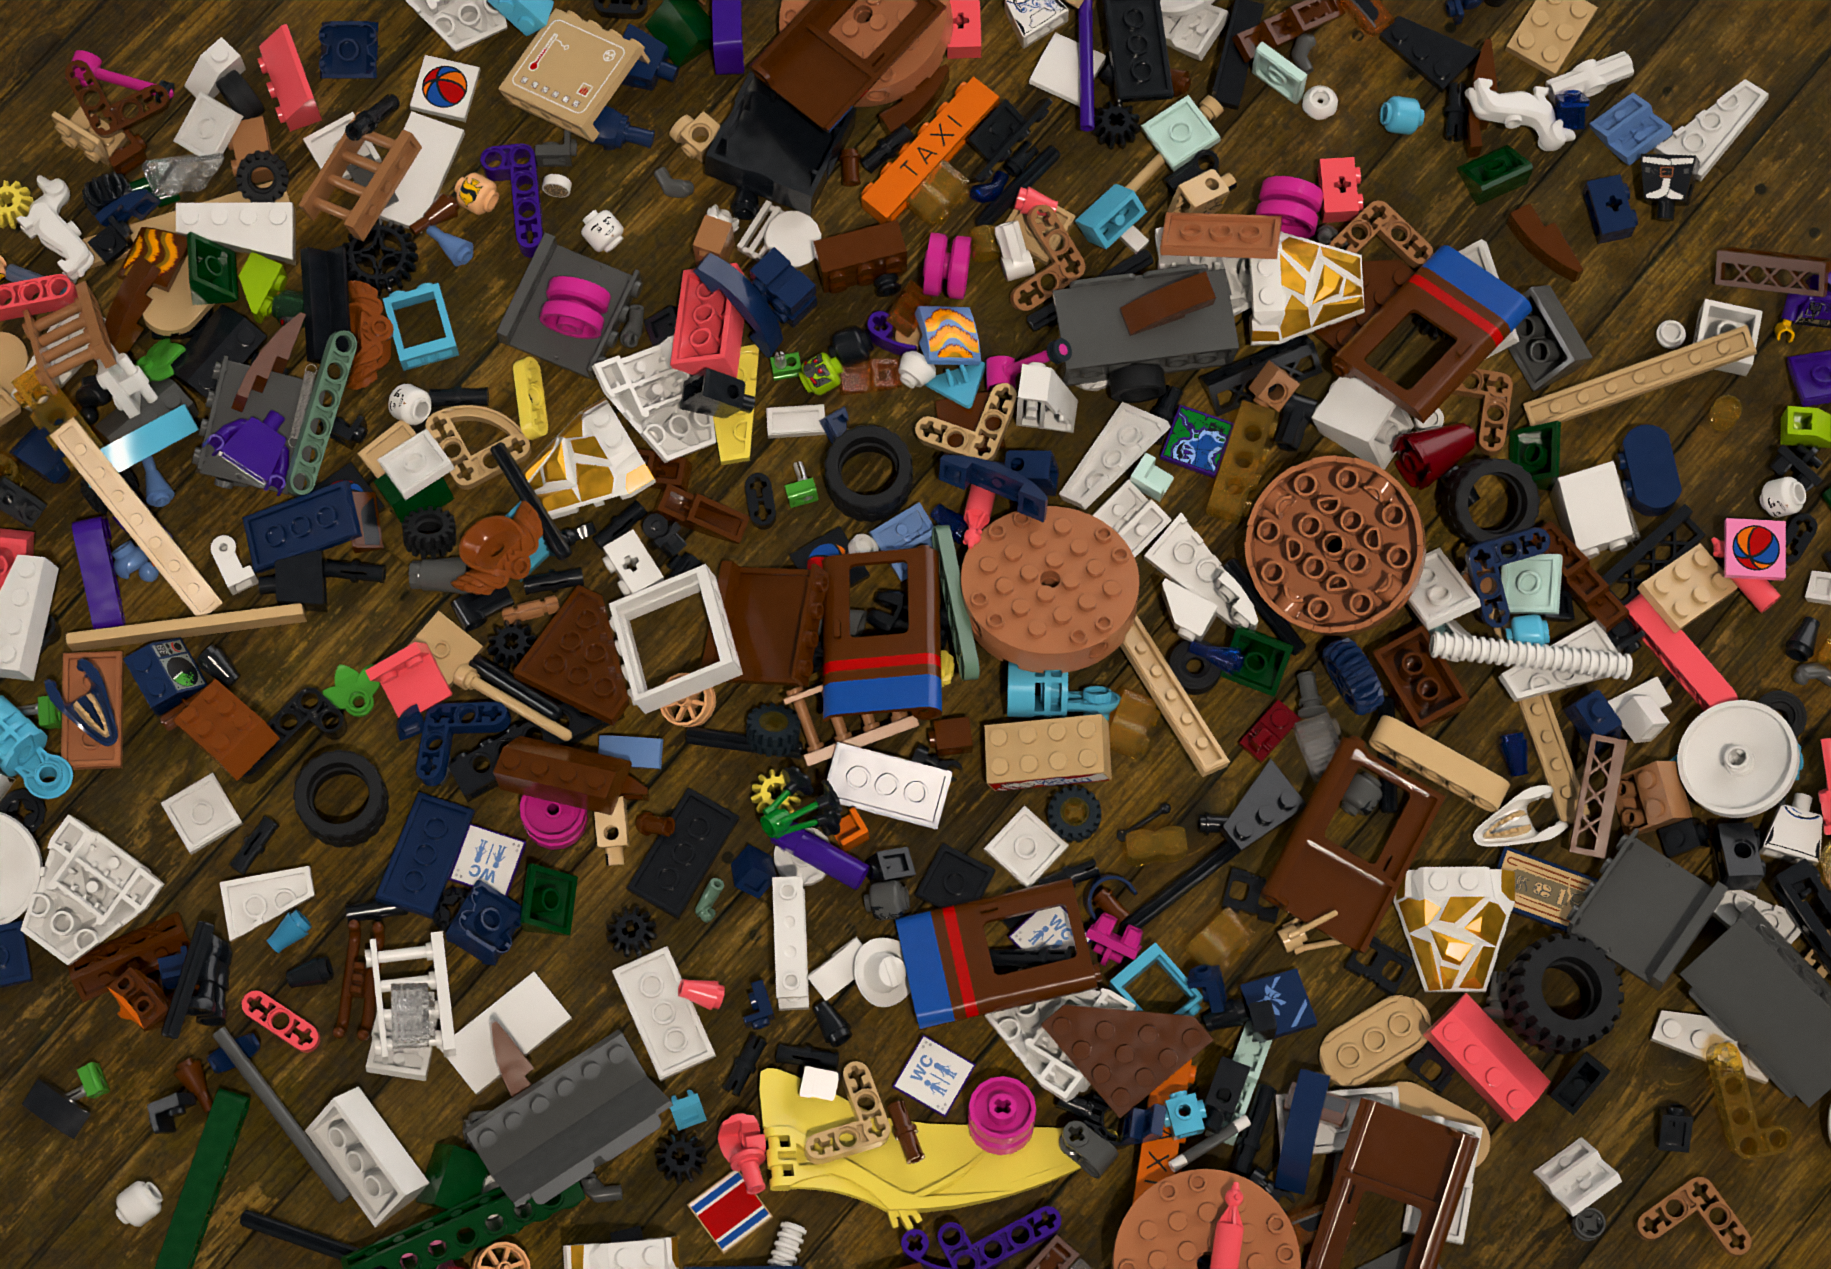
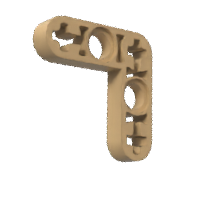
M1001 383L993 388L975 432L927 416L920 419L916 424L917 439L926 446L951 455L969 456L993 461L1017 405L1018 398L1015 388L1008 383ZM1008 392L1011 400L1004 401L1002 410L1007 412L1004 414L998 410L1000 405L998 395ZM991 417H997L1002 421V425L998 430L991 431L986 428V421ZM930 425H933L936 433L941 435L943 433L942 443L939 442L940 438L936 434L930 433L928 437H925L922 429H928ZM951 435H962L964 437L963 444L960 447H951L948 444V439ZM985 436L989 437L987 447L990 453L984 452L983 456H979L976 448L983 447Z
M855 1061L847 1064L841 1078L856 1122L810 1136L806 1142L804 1153L807 1160L813 1164H825L884 1145L888 1141L891 1130L870 1070L862 1062ZM852 1071H855L857 1075H863L860 1080L862 1089L857 1091L858 1085L854 1078L849 1079ZM867 1097L874 1102L875 1107L870 1111H864L859 1108L857 1101ZM875 1117L874 1123L877 1130L883 1129L880 1137H877L875 1133L870 1134L872 1128L870 1119ZM845 1133L851 1134L855 1137L856 1143L852 1147H844L839 1142V1137ZM830 1138H833V1145L824 1148L823 1155H819L817 1151H812L815 1143H818L820 1147H825L830 1144Z

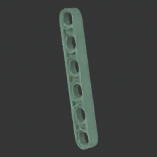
M349 331L335 332L330 335L327 341L285 479L286 489L293 495L308 494L315 486L357 348L356 337ZM339 336H344L348 340L349 347L345 352H341L336 348V339ZM331 363L338 365L340 368V376L336 380L331 379L327 373V368ZM322 391L329 392L332 397V403L329 407H324L319 402V395ZM314 418L321 420L324 428L320 435H316L311 431L310 423ZM306 446H310L315 451V458L311 463L306 462L302 458V450ZM297 474H302L306 478L307 485L303 490L296 489L293 484V479Z
M936 525L932 527L933 549L939 553V578L960 678L962 681L978 680L979 660L970 618L962 599L961 575L949 525Z

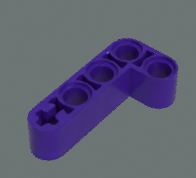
M712 0L716 75L744 74L741 0Z
M521 143L489 147L482 152L480 158L484 174L492 181L511 180L516 238L520 252L528 258H533L544 235L538 167L534 150L531 146ZM523 157L530 159L526 164L516 163ZM495 160L501 162L498 167L488 166L490 162ZM523 184L532 185L531 189L527 191L519 190ZM532 210L535 212L534 215L529 218H524L521 216L525 211ZM527 231H532L533 243H528Z
M100 516L72 522L73 537L93 629L126 626L109 545L112 537L107 517Z
M1045 1206L974 1244H971L964 1229L959 1224L949 1222L939 1229L938 1244L950 1268L958 1269V1261L962 1258H969L974 1262V1269H993L1057 1234L1061 1226V1215L1057 1209ZM1046 1215L1048 1219L1053 1217L1055 1220L1052 1223V1228L1049 1229L1046 1225L1038 1228L1037 1234L1039 1236L1035 1237L1034 1230L1029 1222L1032 1221L1033 1226L1036 1227L1042 1223V1216ZM1017 1229L1025 1230L1029 1235L1028 1241L1023 1244L1015 1243L1011 1237L1013 1231ZM950 1230L960 1235V1241L953 1246L945 1244L942 1238L944 1233ZM995 1243L1001 1247L1002 1253L998 1258L993 1259L986 1256L984 1249L988 1244Z

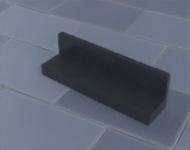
M1235 0L1212 92V97L1222 107L1234 110L1239 109L1250 61L1244 62L1232 38L1236 34L1260 24L1264 4L1249 0Z
M343 246L328 251L311 247L300 250L304 314H306L304 321L307 362L321 364L330 335L343 330L351 332L346 248ZM339 336L336 339V348L341 352L347 351L349 347L348 340L344 336Z

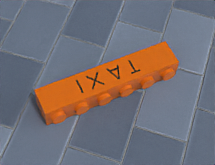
M974 76L968 83L965 81L961 83L954 93L955 97L949 103L944 102L938 108L936 117L931 123L925 122L917 133L918 137L912 143L908 142L901 148L898 154L899 157L893 163L888 162L883 167L879 179L874 184L870 182L861 193L862 209L881 224L896 220L965 146L967 136L999 103L1000 97Z
M1192 1059L1148 1095L1147 1109L1154 1104L1164 1105L1165 1100L1170 1099V1094L1187 1090L1188 1083L1194 1084L1197 1066L1191 1065ZM1184 1111L1179 1112L1181 1116H1184V1113H1186ZM1170 1127L1163 1128V1135L1160 1138L1141 1143L1132 1205L1151 1186L1166 1177L1180 1173L1182 1170L1181 1168L1177 1172H1173L1168 1162L1179 1156V1143L1185 1144L1186 1138L1173 1141Z

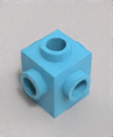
M1187 1090L1170 1094V1099L1165 1100L1164 1106H1167L1164 1128L1170 1127L1173 1141L1202 1134L1205 1130L1202 1119L1207 1118L1203 1100L1197 1101L1196 1094H1187ZM1184 1111L1188 1116H1181L1179 1112Z

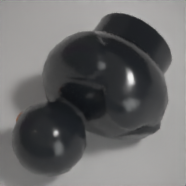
M96 376L83 377L81 379V387L76 391V402L82 407L76 414L79 421L83 425L92 426L99 417L98 411L95 408L104 406L112 400V394L108 389L104 390L99 385Z

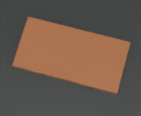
M1166 212L1160 255L1277 259L1282 216Z
M123 651L63 653V701L66 703L73 702L90 690V682L85 678L84 673L77 669V660L83 658L89 661L102 677L115 719L118 739L113 745L104 746L87 735L62 713L61 757L67 760L72 770L122 768Z

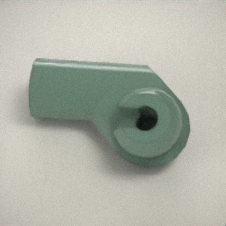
M713 878L710 880L695 908L696 916L700 917L703 922L708 923L716 916V911L712 906L724 888V883L721 879Z

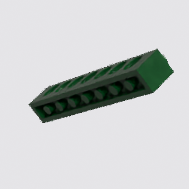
M578 1181L544 1204H537L533 1198H530L526 1201L528 1204L525 1207L518 1209L515 1208L501 1188L497 1187L341 1257L342 1268L374 1269L377 1266L386 1267L385 1269H436L438 1265L446 1261L462 1258L467 1252L475 1248L487 1247L495 1239L506 1234H516L524 1226L535 1221L547 1220L557 1211L571 1209L577 1206L580 1201L586 1199ZM491 1215H500L495 1221H487V1218ZM464 1227L471 1228L466 1234L458 1233ZM435 1240L443 1241L439 1246H429ZM406 1253L414 1254V1256L410 1259H401V1257Z

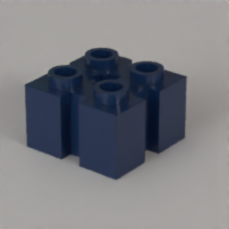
M775 247L750 269L751 283L757 288L767 303L774 308L773 313L780 323H787L794 328L817 306V297L815 296L816 285L800 270L797 271L791 265V262Z

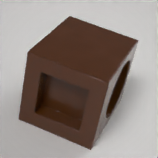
M969 717L933 721L934 730L928 731L930 749L936 748L939 757L973 752Z

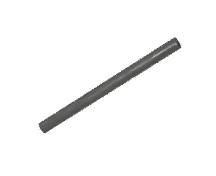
M222 1027L213 1034L214 1039L337 1202L341 1204L346 1201L352 1194L228 1030Z

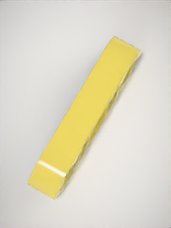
M528 356L514 363L513 373L520 427L526 438L535 440L548 433V420L541 369L538 362L533 357Z

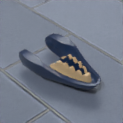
M80 658L77 660V669L84 673L85 678L91 684V688L85 695L73 702H64L60 692L56 689V682L49 678L46 679L44 683L49 699L64 715L98 743L104 746H111L116 743L118 731L107 692L99 671L89 661Z

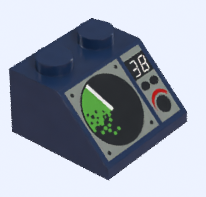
M181 637L148 644L123 658L157 717L180 704L182 698L186 700L208 685Z

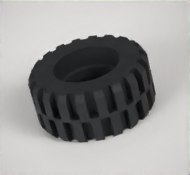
M1556 933L1535 941L1515 955L1516 958L1509 962L1506 967L1508 974L1502 977L1501 986L1506 988V991L1500 994L1501 1003H1506L1507 1010L1503 1011L1507 1020L1512 1019L1515 1024L1512 1027L1513 1031L1517 1035L1522 1033L1525 1036V1043L1530 1046L1538 1044L1539 1051L1545 1053L1554 1050L1556 1055H1565L1570 1051L1575 1053L1592 1045L1615 1027L1614 1021L1619 1019L1622 1012L1621 1008L1617 1006L1624 1003V993L1619 992V987L1623 985L1621 976H1616L1614 969L1617 968L1613 960L1608 961L1605 958L1607 952L1601 946L1594 948L1592 940L1586 937L1578 940L1577 934L1567 933L1562 936L1560 933ZM1554 968L1561 970L1571 976L1577 983L1583 1002L1580 1016L1576 1020L1566 1019L1557 1015L1544 1000L1541 981L1546 969Z

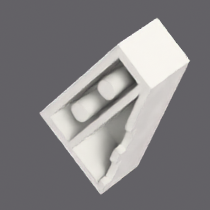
M1031 362L1029 365L1022 364L1017 400L1016 426L1074 433L1078 404L1076 397L1052 368L1046 367L1045 364L1039 362Z

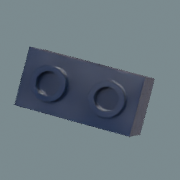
M1621 175L1587 181L1583 190V196L1597 243L1602 244L1631 237L1635 227L1638 225V219L1635 210L1630 209L1628 202L1630 199L1629 187L1627 183L1622 182Z

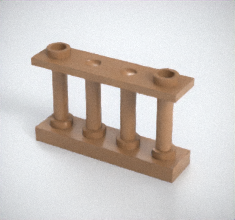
M402 130L395 140L373 131L372 133L365 134L358 141L356 139L352 141L344 132L308 191L304 193L299 207L312 221H315L320 211L345 220L344 225L353 237L364 242L419 154L422 146L414 135L406 130ZM365 140L389 150L383 162L378 163L357 154ZM353 164L375 174L368 186L365 187L342 177L347 170L346 167ZM335 187L360 197L352 210L327 201Z
M86 281L75 285L78 295L74 299L75 302L35 321L28 309L23 311L26 323L22 324V327L31 341L38 370L34 371L40 385L42 387L47 385L53 395L58 393L54 378L92 359L95 361L100 359L106 369L117 364L99 303ZM81 312L78 318L42 335L43 330ZM83 329L84 333L46 350V346ZM90 343L87 349L51 366V361Z
M823 684L804 691L803 686L786 691L787 698L781 699L783 705L793 702L809 745V747H806L808 753L802 755L806 767L832 758L836 743L825 747L824 743L819 741L804 700L805 697L821 692L823 697ZM907 711L891 712L893 715L890 717L892 722L880 726L879 721H875L873 714L861 715L865 725L862 727L864 733L852 736L851 731H847L842 716L831 718L837 735L834 737L835 741L858 747L917 727L919 722L913 715L908 716Z

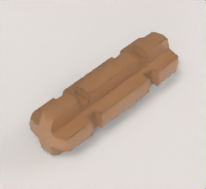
M555 595L544 597V601L537 599L517 604V608H513V606L503 608V621L508 620L510 624H514L518 619L525 621L544 616L545 612H548V614L556 613L560 609L558 599Z

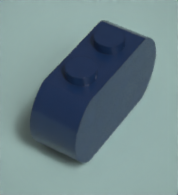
M1654 425L1637 426L1627 433L1618 453H1616L1617 468L1619 471L1623 470L1625 480L1622 481L1625 498L1630 499L1631 507L1645 516H1660L1667 513L1674 506L1682 491L1668 433L1660 427Z

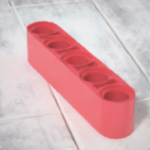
M55 274L0 285V321L24 317L23 311L26 309L29 310L31 315L57 311L75 302L74 299L78 297L75 284L66 275ZM67 287L66 292L59 295L61 290ZM40 292L39 296L32 300L33 296ZM12 298L11 302L4 306L5 302Z
M1641 593L1625 605L1629 610L1627 618L1636 631L1640 632L1643 630L1646 634L1642 641L1703 711L1723 702L1738 700L1734 689L1682 630L1674 633Z

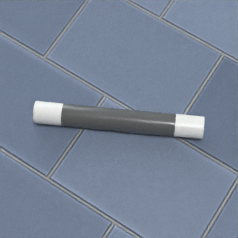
M1245 1114L1223 1127L1219 1134H1212L1169 1161L1170 1168L1173 1172H1177L1250 1126V1120Z

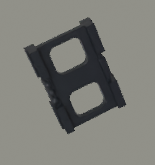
M1232 868L1221 909L1239 914V911H1243L1245 914L1258 915V920L1275 924L1279 908L1268 909L1258 904L1260 893L1267 881L1266 878L1262 877L1261 879V876L1258 875L1256 877L1255 874L1250 876V872ZM1234 881L1249 885V892L1245 901L1235 900L1229 896Z
M1374 936L1369 944L1370 948L1377 951V957L1370 967H1366L1356 960L1358 952L1354 951L1344 969L1359 978L1363 975L1364 979L1368 978V982H1372L1373 985L1378 984L1377 989L1389 996H1394L1414 960L1400 951L1398 953L1394 952V949L1381 944V940ZM1388 961H1394L1404 969L1397 982H1392L1382 976V971Z
M1429 1041L1407 1066L1409 1071L1413 1072L1437 1093H1442L1453 1079L1450 1076L1456 1071ZM1428 1059L1434 1061L1443 1070L1442 1074L1434 1082L1430 1081L1420 1072V1068Z

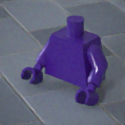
M270 410L263 422L255 417H251L249 420L239 418L223 425L202 444L203 448L207 444L214 447L215 451L212 456L218 454L264 484L265 491L270 486H274L278 490L276 496L281 495L286 485L285 479L289 468V449L284 445L287 439L277 433L285 421V418L277 412Z

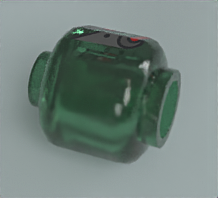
M284 289L279 295H275L272 304V316L277 319L281 326L287 324L300 312L304 313L303 291ZM303 320V323H302L301 328H304V327H305V321H304V320Z

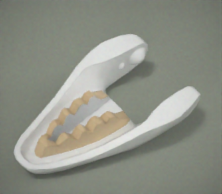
M1539 785L1524 790L1499 809L1498 812H1495L1474 831L1473 838L1480 846H1509L1549 840L1562 833L1569 826L1567 822L1558 821L1554 826L1548 827L1542 832H1537L1534 829L1527 812L1528 804L1541 798H1550L1552 793H1554L1551 786Z

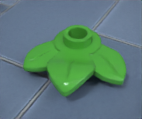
M170 338L163 339L154 344L148 350L146 356L138 359L135 366L141 368L149 382L167 379L174 375V369L171 364L186 351V348L181 344L171 343Z
M339 664L335 673V687L323 690V695L338 709H346L354 717L368 715L374 706L373 695L380 687V682L370 681L365 670L374 665L366 666L359 674L354 669ZM363 699L365 703L362 707L354 706L356 700Z

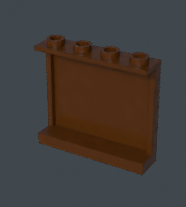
M722 561L718 586L743 675L723 683L808 687L809 677L813 673L812 661L814 650L819 642V623L824 615V596L829 587L828 573L817 564H812L811 570L739 567L733 561ZM709 625L701 669L720 661L711 625Z

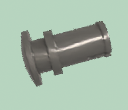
M1307 671L1298 674L1297 680L1301 695L1299 700L1301 709L1298 711V717L1313 719L1325 715L1327 707L1321 705L1323 700L1318 694L1316 673Z
M1494 971L1491 975L1490 996L1486 998L1488 1007L1482 1010L1492 1019H1506L1503 1011L1507 1010L1506 1003H1501L1500 994L1506 991V988L1501 986L1502 977L1508 974L1507 972L1500 971V975L1497 976L1498 972Z

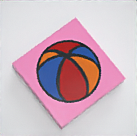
M1726 518L1724 521V578L1784 581L1786 578V521Z

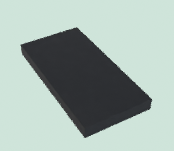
M1102 0L1116 103L1172 99L1174 91L1160 0Z
M689 787L670 816L675 822L674 833L669 837L658 836L626 888L630 893L677 920L681 917L740 819L738 815Z

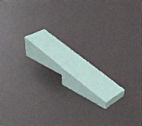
M1251 1020L1246 1021L1232 1059L1251 1068L1231 1122L1246 1113L1272 1040L1259 1043V1041L1252 1042L1254 1028ZM1218 1099L1219 1102L1226 1103L1225 1100ZM1224 1121L1222 1128L1231 1122ZM1206 1130L1205 1136L1209 1137L1214 1133ZM1238 1133L1224 1141V1143L1233 1146Z

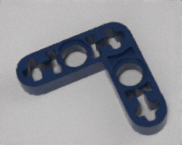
M1537 527L1523 529L1476 543L1467 549L1465 561L1473 591L1480 599L1481 607L1478 608V611L1485 625L1500 628L1508 622L1510 617L1498 567L1546 552L1550 545V536L1544 529ZM1533 534L1541 537V541L1537 543L1538 548L1533 545L1522 547L1520 542L1532 540ZM1505 541H1511L1515 546V551L1512 556L1506 558L1501 553V545ZM1477 550L1486 553V558L1482 559L1483 567L1485 569L1490 568L1491 572H1482L1477 575V571H1483L1480 562L1474 561V557L1478 555ZM1486 577H1490L1495 585L1494 590L1489 594H1484L1480 589L1481 581ZM1498 597V601H1492L1494 608L1501 611V614L1497 616V621L1489 618V614L1493 612L1492 605L1488 602L1484 603V599Z
M500 702L443 703L431 707L425 716L416 764V773L423 784L426 786H436L444 780L453 734L496 733L505 730L511 722V715L505 705ZM471 712L475 713V718L470 723H462L464 715ZM437 739L443 740L439 749L429 750V746L433 741Z

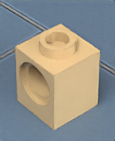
M703 111L680 134L681 149L689 158L694 159L696 157L703 163L721 126ZM698 136H706L708 138L702 143L694 141Z

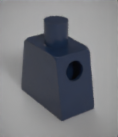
M628 24L623 38L629 41L631 38L639 41L645 47L644 52L651 61L647 64L637 60L621 84L651 91L655 89L659 78L674 83L680 68L667 62L669 59L668 47L634 25Z
M1009 450L1006 452L1005 462L991 461L1023 475L1037 485L1046 496L1056 497L1059 467L1052 451Z
M1597 689L1586 694L1563 709L1587 746L1589 745L1591 733L1620 739L1622 722L1600 690ZM1596 741L1594 754L1598 755L1609 748L1611 744Z

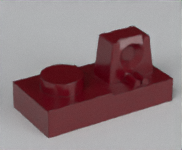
M1278 699L1239 742V746L1261 764L1294 729L1301 718Z

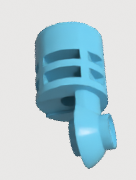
M1008 661L1007 717L1065 718L1067 717V712H1083V716L1102 714L1109 721L1110 712L1114 711L1121 701L1119 694L1111 692L1109 688L1103 686H1089L1084 688L1083 691H1068V672L1062 673L1061 670H1044V673L1030 672L1018 669L1017 664ZM1035 683H1040V696L1035 695Z
M0 695L1 770L8 777L18 774L24 779V784L28 791L38 798L49 800L60 797L66 793L72 784V767L64 758L48 754L44 750L48 737L46 733L38 729L17 707L3 695ZM49 776L56 778L50 783L43 782V779Z

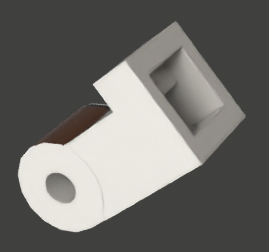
M225 535L215 538L211 543V553L231 594L235 595L258 584V579L252 567L249 565L243 568L239 560L240 550L235 541Z

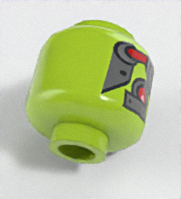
M822 352L804 361L801 365L802 371L798 374L807 392H813L820 396L840 385V374L844 370L836 356L831 359L827 353Z

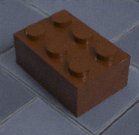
M898 220L814 241L815 263L824 293H840L845 291L847 287L854 285L868 286L873 284L874 279L881 275L896 273L900 277L904 272H907V250Z
M1424 625L1374 651L1369 660L1389 696L1394 699L1395 705L1406 724L1421 733L1463 711L1470 701L1447 661L1441 659L1439 655L1436 658L1431 657L1429 653L1431 635Z

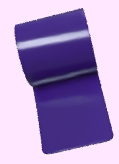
M877 311L870 315L867 327L872 343L900 356L908 351L917 352L916 345L892 340L894 328L891 323L892 317L888 313ZM882 325L886 326V330H875L876 326H878L879 328H881Z
M912 1229L903 1235L901 1249L909 1260L914 1263L921 1262V1266L925 1269H953L934 1265L923 1260L929 1249V1240L923 1231ZM911 1238L914 1241L916 1238L921 1239L920 1246L922 1249L918 1251L915 1248L914 1252L910 1251L908 1240Z

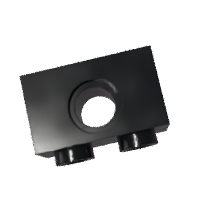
M1753 823L1717 824L1710 841L1719 882L1728 887L1727 891L1757 890L1762 878L1766 876V864L1760 858V838L1754 832Z

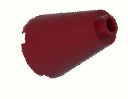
M1464 423L1402 434L1394 439L1392 445L1393 453L1397 451L1399 460L1395 461L1396 467L1408 485L1411 487L1419 486L1418 490H1423L1474 449L1476 434L1470 426Z

